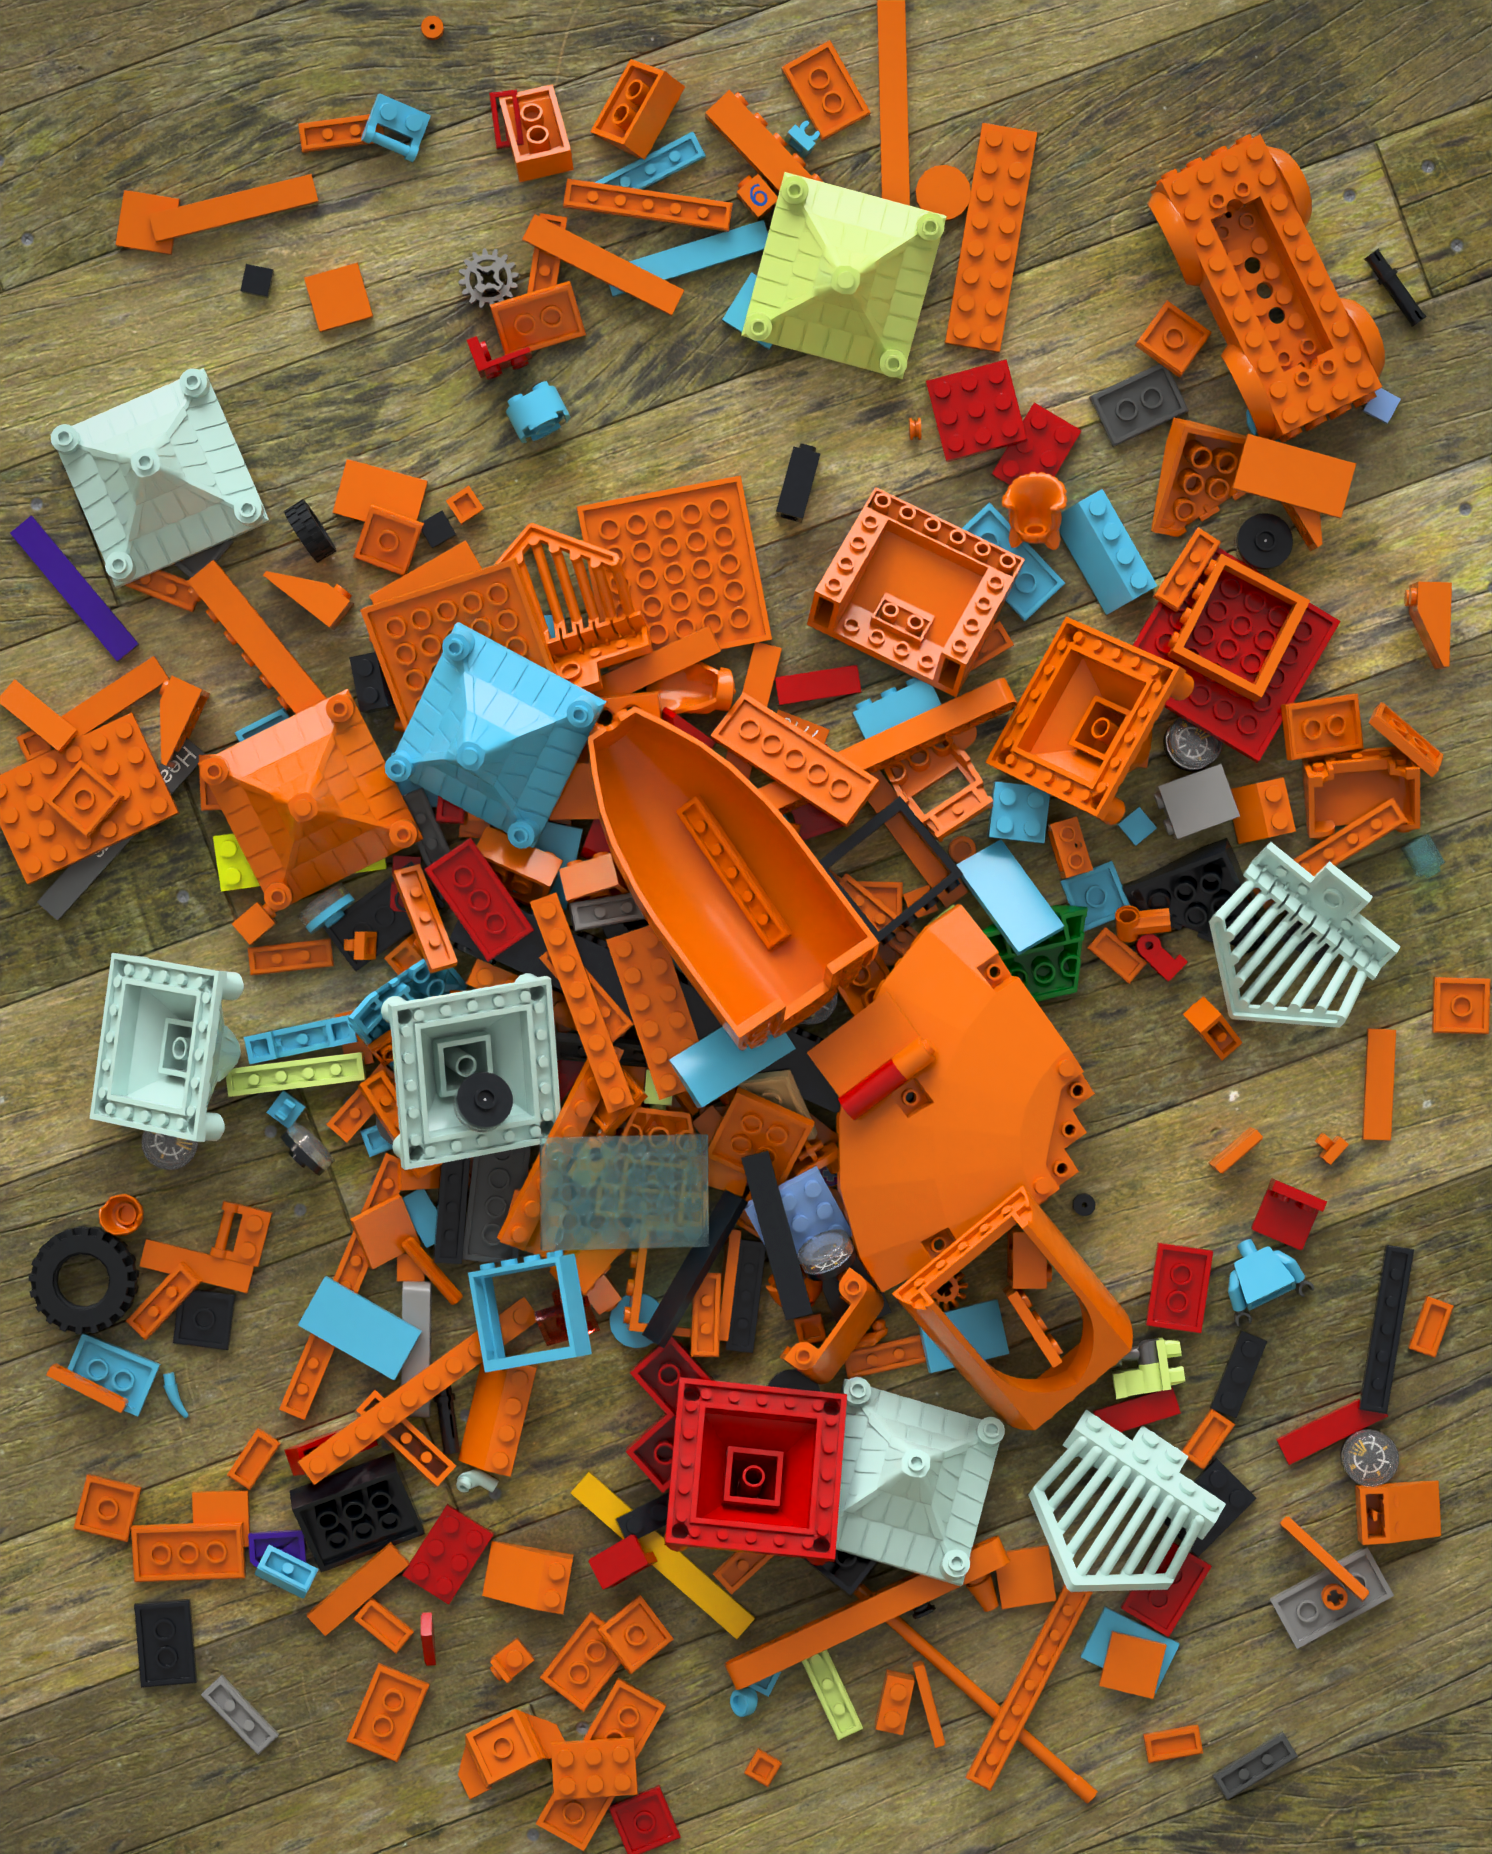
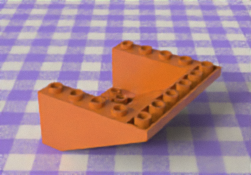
M875 487L815 590L807 625L957 697L1019 575L1025 559Z

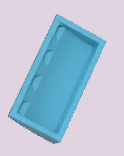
M722 1026L669 1059V1062L696 1107L702 1108L796 1048L785 1032L777 1038H774L771 1034L767 1036L768 1040L763 1045L750 1049L747 1045V1048L742 1051L736 1046Z

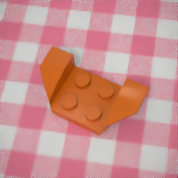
M514 1709L465 1735L466 1746L458 1776L469 1799L471 1800L492 1789L491 1785L542 1759L546 1761L551 1759V1742H565L557 1724Z

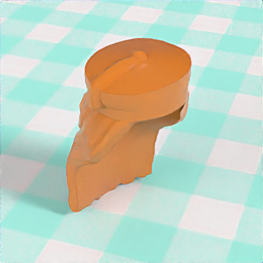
M700 661L646 686V692L660 691L662 710L664 707H667L676 714H709L714 710L728 712L732 704L733 695L736 693L730 669L721 667L720 670H717Z

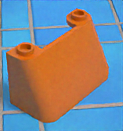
M1396 746L1358 749L1302 759L1306 823L1309 838L1327 839L1335 832V826L1349 825L1391 798H1394L1408 822L1396 828V831L1406 833L1413 829H1420V767Z
M850 1267L836 1276V1279L839 1281V1298L850 1306L820 1348L817 1349L808 1342H799L792 1348L786 1346L779 1358L817 1384L829 1383L834 1378L884 1306L882 1294Z

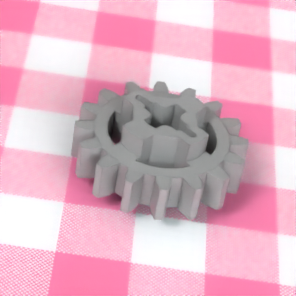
M484 248L482 256H478L477 253L473 252L474 260L472 262L467 259L464 260L467 269H460L459 274L464 276L465 279L459 280L458 283L459 286H466L462 294L463 296L471 295L469 300L471 305L479 301V308L483 310L486 304L491 305L504 301L505 297L509 299L514 298L510 290L518 289V285L513 280L519 278V274L511 273V270L516 265L514 262L506 263L508 260L507 254L500 258L498 257V250L494 249L492 255H488L486 248ZM486 261L493 262L491 266L482 267L479 265ZM503 269L507 273L506 285L500 280ZM471 273L477 277V284L474 290L470 284ZM481 273L486 276L494 274L493 278L496 285L489 282L484 285ZM489 292H496L497 294H499L494 297H484L485 294Z

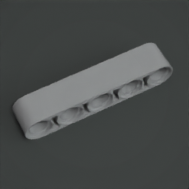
M403 1281L402 1320L422 1330V1333L402 1367L401 1386L431 1364V1281ZM431 1400L408 1417H430Z

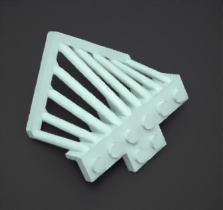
M1270 842L1252 860L1243 874L1247 880L1209 921L1228 1015L1231 1019L1340 1028L1347 1020L1367 976L1374 980L1380 969L1397 954L1400 946L1359 913L1373 896L1329 861L1313 876ZM1254 888H1259L1261 891L1227 929L1225 919ZM1273 899L1275 902L1231 952L1229 942L1234 940L1235 936L1266 901ZM1286 910L1288 912L1287 915L1236 975L1234 965L1239 962L1276 916ZM1299 920L1302 924L1241 997L1239 988L1283 935ZM1311 932L1315 933L1314 938L1268 998L1261 1005H1250L1252 1000L1295 948ZM1327 943L1329 948L1289 1007H1277L1276 1004L1311 958ZM1338 954H1341L1344 958L1314 1009L1301 1008ZM1354 965L1358 968L1357 973L1339 1011L1327 1010L1349 970Z
M1085 1410L1063 1443L1067 1450L1029 1493V1498L1066 1588L1070 1592L1168 1590L1196 1538L1204 1539L1226 1504L1194 1483L1191 1479L1179 1473L1188 1456L1178 1448L1172 1446L1143 1425L1137 1431L1133 1440H1131L1099 1417ZM1079 1456L1083 1460L1048 1501L1044 1492L1047 1487L1075 1457ZM1093 1466L1097 1468V1472L1057 1523L1053 1512L1086 1472ZM1107 1476L1110 1477L1112 1481L1072 1540L1066 1545L1063 1534ZM1122 1486L1128 1490L1076 1568L1072 1560L1074 1555ZM1137 1496L1141 1498L1142 1502L1095 1575H1086ZM1152 1506L1157 1510L1152 1521L1120 1571V1574L1109 1575ZM1169 1517L1171 1524L1143 1573L1133 1574L1165 1519ZM1184 1527L1187 1533L1167 1571L1155 1574L1180 1529Z

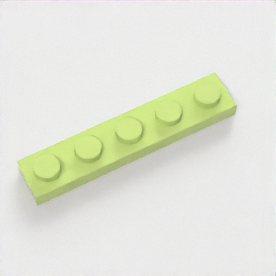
M363 1052L233 1068L226 1076L228 1097L352 1082L366 1080L367 1078Z

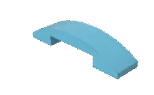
M350 1015L244 1037L249 1064L358 1042L357 1034L348 1025Z

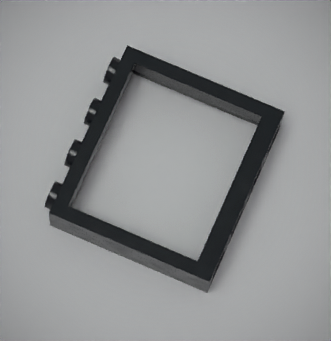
M900 796L819 860L822 867L878 942H881L883 946L897 936L893 931L900 925L907 928L918 919L915 913L921 908L928 911L938 903L939 900L936 896L945 890L949 894L961 883L957 879L963 875L961 870ZM897 813H900L950 875L878 932L828 869Z

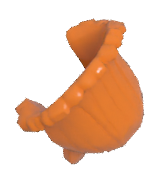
M1031 472L1030 474L1019 476L1008 486L1006 494L1002 497V507L1008 508V519L1011 526L1009 532L1011 548H1016L1022 542L1032 544L1044 543L1048 548L1056 550L1061 541L1059 533L1062 520L1061 510L1066 508V503L1068 502L1065 485L1058 481V478L1044 472L1039 474Z

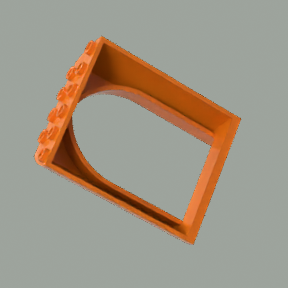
M1023 1185L892 1293L995 1415L1007 1425L1021 1430L1038 1429L1066 1404L1073 1401L1089 1385L1096 1382L1107 1370L1115 1366L1132 1349L1133 1331L1126 1311ZM1017 1223L1075 1293L1083 1318L1081 1342L1061 1358L1063 1361L1061 1364L1054 1368L1051 1366L1037 1379L1012 1377L1003 1374L989 1365L930 1297L931 1294Z

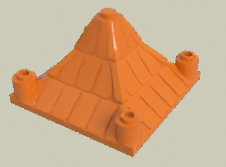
M1065 617L985 763L1012 779L1021 780L1093 815L1107 825H1114L1122 819L1125 813L1124 802L1115 795L1127 773L1142 765L1148 758L1151 750L1154 722L1157 721L1169 697L1178 701L1189 697L1194 688V680L1185 673V669L1069 617Z
M349 689L197 763L202 779L209 784L264 892L265 903L272 909L273 913L283 910L289 905L424 839L396 782L392 781L385 773L386 762Z

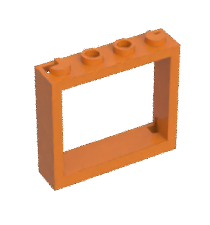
M1221 554L1216 560L1211 559L1206 567L1204 574L1207 575L1204 584L1199 583L1191 597L1195 599L1192 608L1187 607L1179 622L1183 624L1180 632H1174L1170 638L1168 647L1171 650L1168 657L1257 702L1262 698L1310 600ZM1222 570L1292 605L1254 683L1184 648Z
M639 1219V1224L635 1223L633 1240H637L636 1252L631 1251L629 1268H633L632 1279L627 1280L626 1295L630 1296L629 1307L625 1306L623 1311V1323H627L626 1328L629 1331L644 1332L648 1323L638 1321L650 1229L700 1234L703 1227L678 1225L673 1222ZM733 1228L725 1242L721 1275L720 1341H728L741 1240V1230L738 1228ZM677 1326L672 1335L691 1337V1328Z

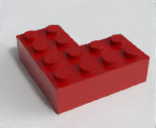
M674 1335L671 1336L665 1348L657 1345L630 1369V1374L665 1413L626 1447V1453L662 1493L670 1487L679 1378L715 1381L700 1363L690 1356V1352Z

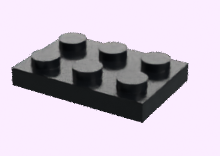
M1217 1458L1193 1481L1226 1504L1204 1539L1196 1538L1191 1550L1198 1557L1256 1499ZM1167 1517L1164 1521V1524L1168 1528L1171 1524V1519L1169 1517ZM1184 1527L1180 1529L1177 1535L1181 1541H1183L1187 1533Z

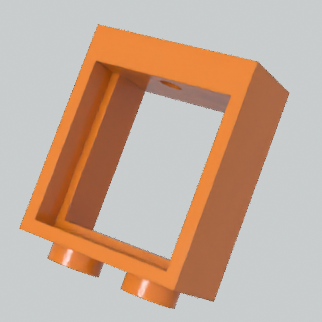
M1077 816L1046 826L1061 878H1069L1093 870Z

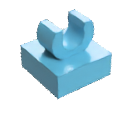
M804 121L800 128L795 124L788 131L784 139L804 159L812 152L816 144L815 142L820 135L819 131H816L812 136L806 135L804 130L809 125L808 121Z
M283 1090L267 1113L290 1129L306 1106Z

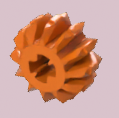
M963 1272L956 1274L948 1280L951 1282L948 1286L950 1290L948 1293L945 1294L943 1291L939 1293L936 1290L930 1295L932 1299L935 1298L934 1301L938 1306L940 1302H943L944 1311L949 1310V1301L952 1302L954 1307L957 1308L959 1306L958 1301L955 1299L956 1296L961 1299L966 1298V1294L960 1292L959 1289L968 1288V1284L966 1282L958 1283L965 1276Z

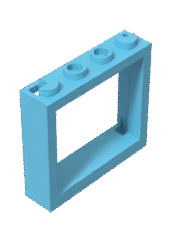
M563 1250L546 1253V1259H541L540 1254L523 1257L524 1263L518 1264L517 1258L501 1261V1267L495 1268V1263L480 1265V1271L468 1273L485 1372L592 1354L575 1254L563 1255ZM556 1266L570 1346L506 1357L492 1277Z

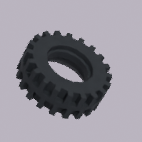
M78 1226L60 1232L42 1245L38 1255L31 1264L33 1267L28 1281H31L32 1288L29 1291L31 1298L34 1297L37 1304L35 1308L46 1316V1321L49 1324L54 1323L60 1327L59 1330L64 1332L68 1330L75 1332V1334L96 1333L110 1327L131 1308L134 1303L135 1294L138 1292L137 1279L139 1277V1270L135 1266L134 1261H136L134 1254L131 1255L127 1249L128 1245L124 1241L121 1242L115 1235L101 1230V1227ZM80 1254L91 1255L100 1260L106 1267L109 1276L108 1290L104 1297L96 1304L89 1306L75 1305L68 1301L60 1292L58 1285V1274L63 1263L70 1257Z

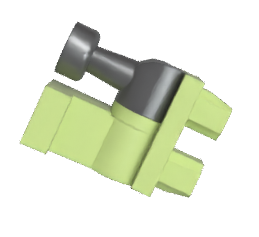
M1163 1337L1143 1340L1138 1346L1132 1347L1126 1356L1115 1366L1111 1367H1121L1122 1361H1138V1368L1111 1371L1116 1399L1161 1390H1171V1385L1185 1382L1183 1366L1168 1368L1167 1358L1182 1356L1180 1341L1164 1340Z

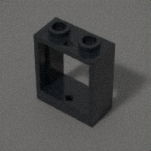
M800 444L799 448L793 446L775 516L802 523L820 458V453L816 452V447L806 444Z

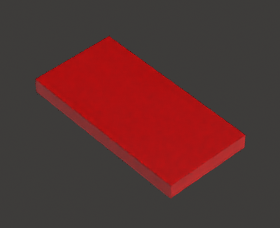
M471 837L424 869L487 962L534 931V928Z

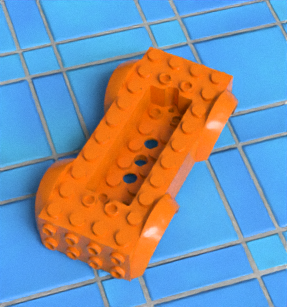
M1248 134L1236 140V144L1232 145L1230 149L1222 146L1211 152V155L1204 161L1199 157L1187 163L1186 167L1180 170L1181 172L1179 173L1174 169L1162 175L1161 179L1156 181L1157 186L1151 191L1152 196L1147 205L1154 214L1168 241L1187 285L1199 286L1227 343L1221 358L1228 367L1246 403L1259 437L1273 441L1280 439L1281 443H1284L1302 433L1301 428L1303 427L1306 432L1327 421L1326 416H1329L1330 420L1335 419L1352 409L1351 404L1357 408L1377 397L1375 392L1382 388L1379 377L1385 364V351L1378 327L1365 308L1354 300L1338 296L1311 240L1306 226L1310 221L1312 213V199L1309 186L1300 167L1282 149L1266 146L1261 134L1253 138L1251 134ZM1248 258H1256L1259 261L1260 269L1257 273H1249L1245 269V261ZM1259 284H1265L1270 288L1271 294L1269 298L1264 299L1257 294V286ZM1273 308H1279L1284 312V320L1279 324H1275L1269 319V312Z

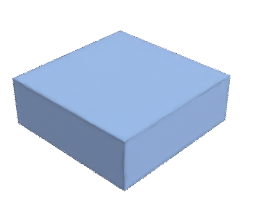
M1380 388L1375 392L1377 397L1366 403L1362 411L1388 424L1401 399Z

